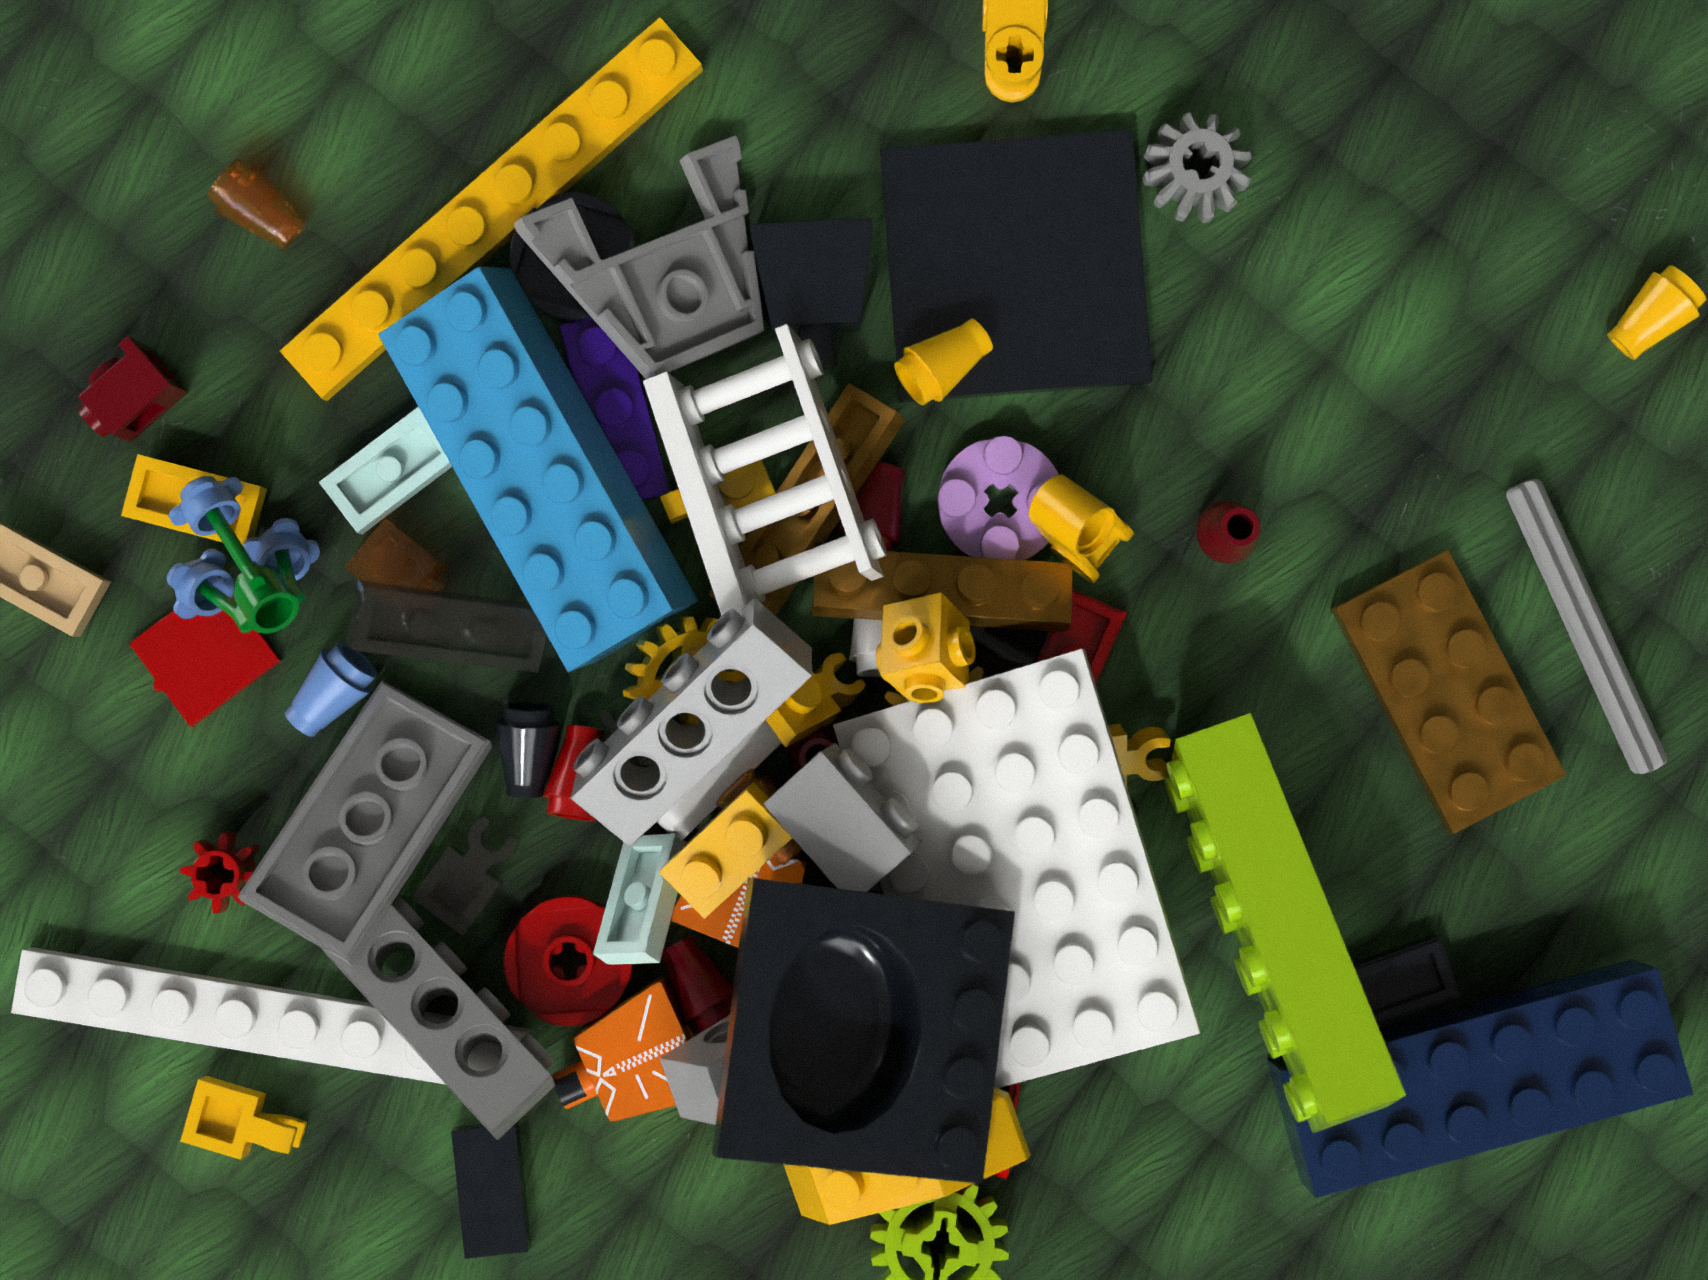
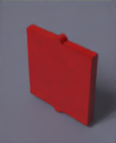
M173 610L129 643L154 677L153 688L158 692H165L190 727H195L282 661L262 633L254 629L248 633H242L233 618L223 610L212 616L196 615L191 619H183Z

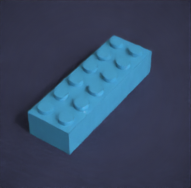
M477 267L378 334L568 672L598 662L655 628L656 625L667 621L699 601L511 268Z

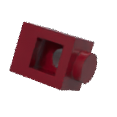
M127 336L118 344L126 355L121 359L118 357L109 359L93 371L88 379L91 385L78 396L83 404L77 411L83 420L101 437L105 438L108 434H111L112 436L132 442L188 392L147 345Z

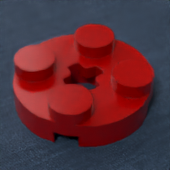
M578 895L554 897L543 901L522 917L517 927L511 933L504 953V971L507 984L517 1000H521L527 1009L536 1013V1017L554 1025H581L596 1020L620 1000L632 978L634 964L608 965L593 954L606 905H602L592 898ZM566 942L575 943L576 951L585 953L587 957V964L578 967L577 977H566L564 967L553 966L552 956L561 953Z

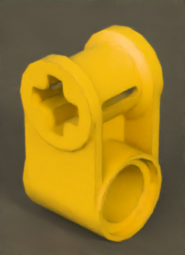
M983 0L982 32H985L984 76L986 86L992 95L1002 101L1011 103L1023 101L1031 96L1039 85L1044 58V33H1046L1048 0ZM1007 58H1019L1020 73L1008 72Z
M1063 474L1055 475L1047 480L1039 488L1029 507L1028 517L1030 522L1049 542L1051 551L1064 563H1072V570L1091 583H1095L1100 577L1097 569L1121 540L1127 542L1134 535L1133 530L1117 516L1114 509Z

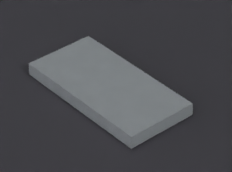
M381 680L237 897L243 903L348 964L353 965L492 749L490 740Z

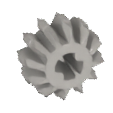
M1191 112L1183 114L1180 119L1179 130L1167 123L1163 124L1157 132L1161 145H1148L1144 153V159L1156 167L1145 172L1142 178L1143 183L1151 187L1163 185L1164 188L1157 194L1153 203L1157 208H1162L1171 199L1178 202L1179 204L1175 210V219L1177 221L1183 222L1191 211L1192 206H1195L1197 216L1202 223L1212 220L1215 205L1223 211L1230 212L1237 204L1233 191H1245L1250 184V177L1239 169L1250 162L1252 159L1251 151L1231 149L1240 137L1241 132L1239 128L1233 127L1223 136L1217 133L1216 130L1219 125V116L1217 114H1210L1202 129H1199L1197 120ZM1190 157H1195L1198 166L1209 167V171L1203 179H1199L1196 170H1185L1184 167Z

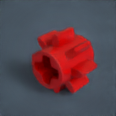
M226 832L220 835L217 850L206 840L196 841L193 847L199 857L194 864L180 868V873L191 876V882L194 887L187 898L190 901L202 897L212 899L214 914L227 911L231 895L237 903L242 906L247 905L237 896L256 869L253 856L257 854L260 847L258 845L243 849L235 847L236 837L234 832ZM223 862L224 868L234 870V880L225 883L224 877L214 875L215 864Z

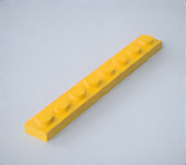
M659 17L284 346L280 352L322 399L328 401L386 350L378 336L379 333L477 267H481L513 238L516 230L514 223L520 217L525 216L534 207L538 209L544 203L555 200V196L564 194L703 72L701 62Z

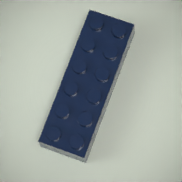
M1633 959L1379 1028L1406 1096L1386 1108L1312 1133L1307 1120L1298 1123L1290 1109L1283 1084L1290 1082L1289 1078L1291 1077L1283 1057L1267 1059L1300 1182L1315 1198L1694 1095L1659 969Z

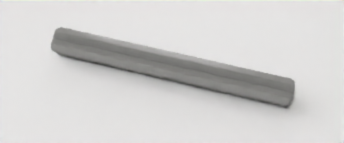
M1530 479L1512 487L1507 491L1506 498L1630 770L1635 774H1645L1660 768L1667 763V755L1542 481Z

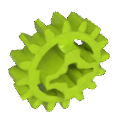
M974 1183L942 1198L880 1212L879 1214L887 1223L871 1225L870 1239L885 1244L871 1252L873 1266H889L882 1275L881 1280H947L948 1276L963 1265L972 1267L965 1274L954 1280H1001L1000 1273L992 1262L1008 1260L1009 1250L1007 1245L994 1241V1239L1008 1233L1005 1219H989L998 1207L996 1199L993 1195L977 1201L975 1198L979 1187L978 1183ZM931 1203V1209L916 1220L906 1219L916 1208ZM957 1205L973 1216L982 1234L976 1233L975 1229L963 1227L957 1218ZM944 1218L950 1243L944 1244L942 1253H938L937 1264L934 1266L929 1241H934L936 1232L940 1231L941 1221ZM897 1251H902V1256L914 1257L922 1268L921 1278L915 1276L904 1266Z

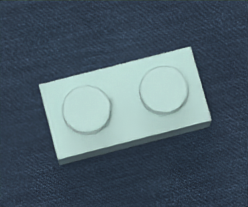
M417 407L324 477L319 483L354 530L359 534H364L450 469L452 465L420 408Z
M676 833L642 835L630 847L623 842L593 952L596 957L608 965L660 963L678 892L659 874V871L687 844L684 839L681 841Z

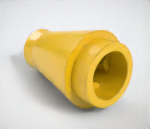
M1669 265L1661 274L1653 272L1620 321L1607 336L1624 355L1632 360H1636L1644 351L1698 318L1699 312L1697 309L1706 302L1707 298L1691 278L1678 268Z
M971 318L961 326L904 348V357L895 362L894 367L903 387L917 403L925 405L931 400L941 402L975 364L993 350V345L981 324Z

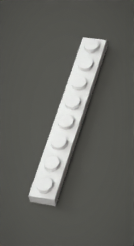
M34 947L23 949L21 952L11 1013L445 1084L369 1002ZM425 1012L426 1021L433 1024H442L454 1017ZM505 1025L519 1041L529 1033V1029ZM492 1041L477 1044L469 1054L468 1066L475 1071H488L494 1068L501 1059L502 1047Z

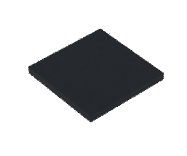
M1132 129L880 149L896 362L904 357V348L961 326L972 318L979 322L991 339L993 350L983 356L943 400L1140 385L1152 382ZM897 376L899 403L916 402L905 390Z

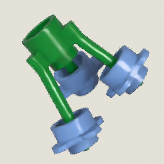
M203 476L191 481L181 491L180 498L182 501L178 506L171 509L169 519L176 526L188 522L193 532L197 535L207 536L217 533L240 569L241 574L235 581L234 590L233 578L223 570L226 557L217 549L204 551L197 560H192L185 564H175L167 575V583L174 588L177 599L173 606L174 612L183 619H191L196 615L212 616L223 610L233 618L242 633H248L254 629L259 633L267 634L287 627L297 616L299 604L306 599V595L298 585L297 580L302 578L309 570L310 564L318 559L320 555L318 543L314 540H306L299 532V525L295 520L283 518L275 521L273 526L267 529L260 537H250L242 545L230 526L237 519L241 510L239 503L235 499V496L240 494L243 489L240 480L236 477H231L224 481H216L214 477Z

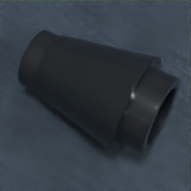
M514 702L502 706V718L496 720V727L506 782V795L516 798H538L543 796L560 722L554 720V706L535 702Z

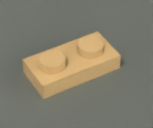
M0 521V597L72 637H81L111 581Z

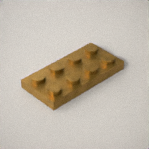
M1449 550L1441 551L1331 608L1447 833L1455 834L1566 776Z

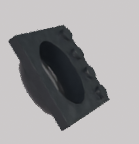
M748 877L712 1155L723 1159L983 1184L1015 911Z

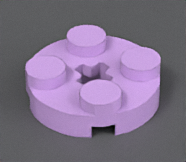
M1000 436L971 444L955 456L942 476L937 503L940 525L952 545L967 557L1026 560L1032 557L1049 542L1030 522L1028 517L1029 507L1039 488L1050 478L1059 475L1051 461L1037 448L1028 443L1016 441L1011 437ZM994 485L1000 491L1007 486L1013 489L1016 493L1011 502L1016 509L1014 515L1008 518L1005 514L999 512L991 517L986 513L984 508L990 501L985 493L988 487Z

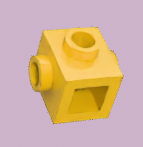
M940 592L883 605L882 642L876 649V663L882 678L888 681L908 701L917 703H934L944 697L945 690L966 688V684L969 683V664H972L975 660V644L970 632V621L952 602Z

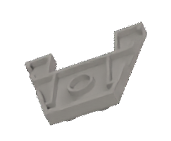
M736 135L690 152L679 160L705 220L605 260L599 258L573 198L520 217L514 223L515 229L521 238L645 379L666 371L668 373L750 339L764 331L754 251L748 250L744 216L749 211L746 190L740 189L737 162L742 157L740 143Z

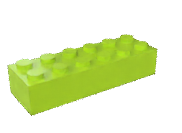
M1251 713L1176 739L1172 760L1166 763L1169 776L1164 777V784L1175 812L1178 814L1186 811L1190 819L1192 835L1187 837V842L1199 873L1210 870L1215 883L1214 889L1216 893L1215 896L1210 897L1220 929L1223 934L1233 931L1239 944L1240 957L1234 958V962L1242 986L1248 996L1258 993L1264 1008L1265 1019L1259 1020L1258 1023L1268 1052L1273 1059L1282 1056L1291 1077L1289 1078L1290 1082L1283 1084V1088L1294 1118L1298 1123L1307 1120L1312 1133L1386 1108L1406 1096Z

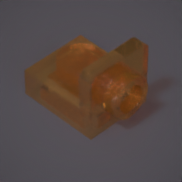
M384 518L345 566L347 570L387 601V606L396 614L409 616L414 609L419 613L424 612L436 600L445 586V583L439 578L448 568L396 524Z

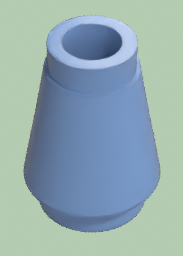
M338 642L331 650L323 649L294 697L291 706L285 711L286 718L297 730L307 736L314 737L321 729L325 728L372 692L371 682L377 676V670L361 652L347 643Z

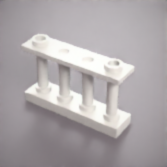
M787 324L775 328L784 355L696 390L691 385L684 387L681 382L667 371L643 381L721 616L730 609H735L739 613L754 597L762 603L766 601L765 594L852 561L856 562L859 573L869 580L873 581L884 577L878 558L887 555L883 538L874 519L864 521L815 380L816 377L824 375L819 355L810 338L802 341ZM793 380L804 415L718 449H714L711 444L704 446L697 425L705 421L704 414ZM814 440L825 472L824 476L735 509L731 504L724 505L717 483L725 481V473ZM835 501L846 536L757 570L753 565L745 567L737 544L745 541V533L826 502Z

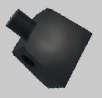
M872 218L750 224V234L773 335H777L775 328L787 324L802 341L808 338L812 340L823 369L837 367L836 333L861 331L872 245Z

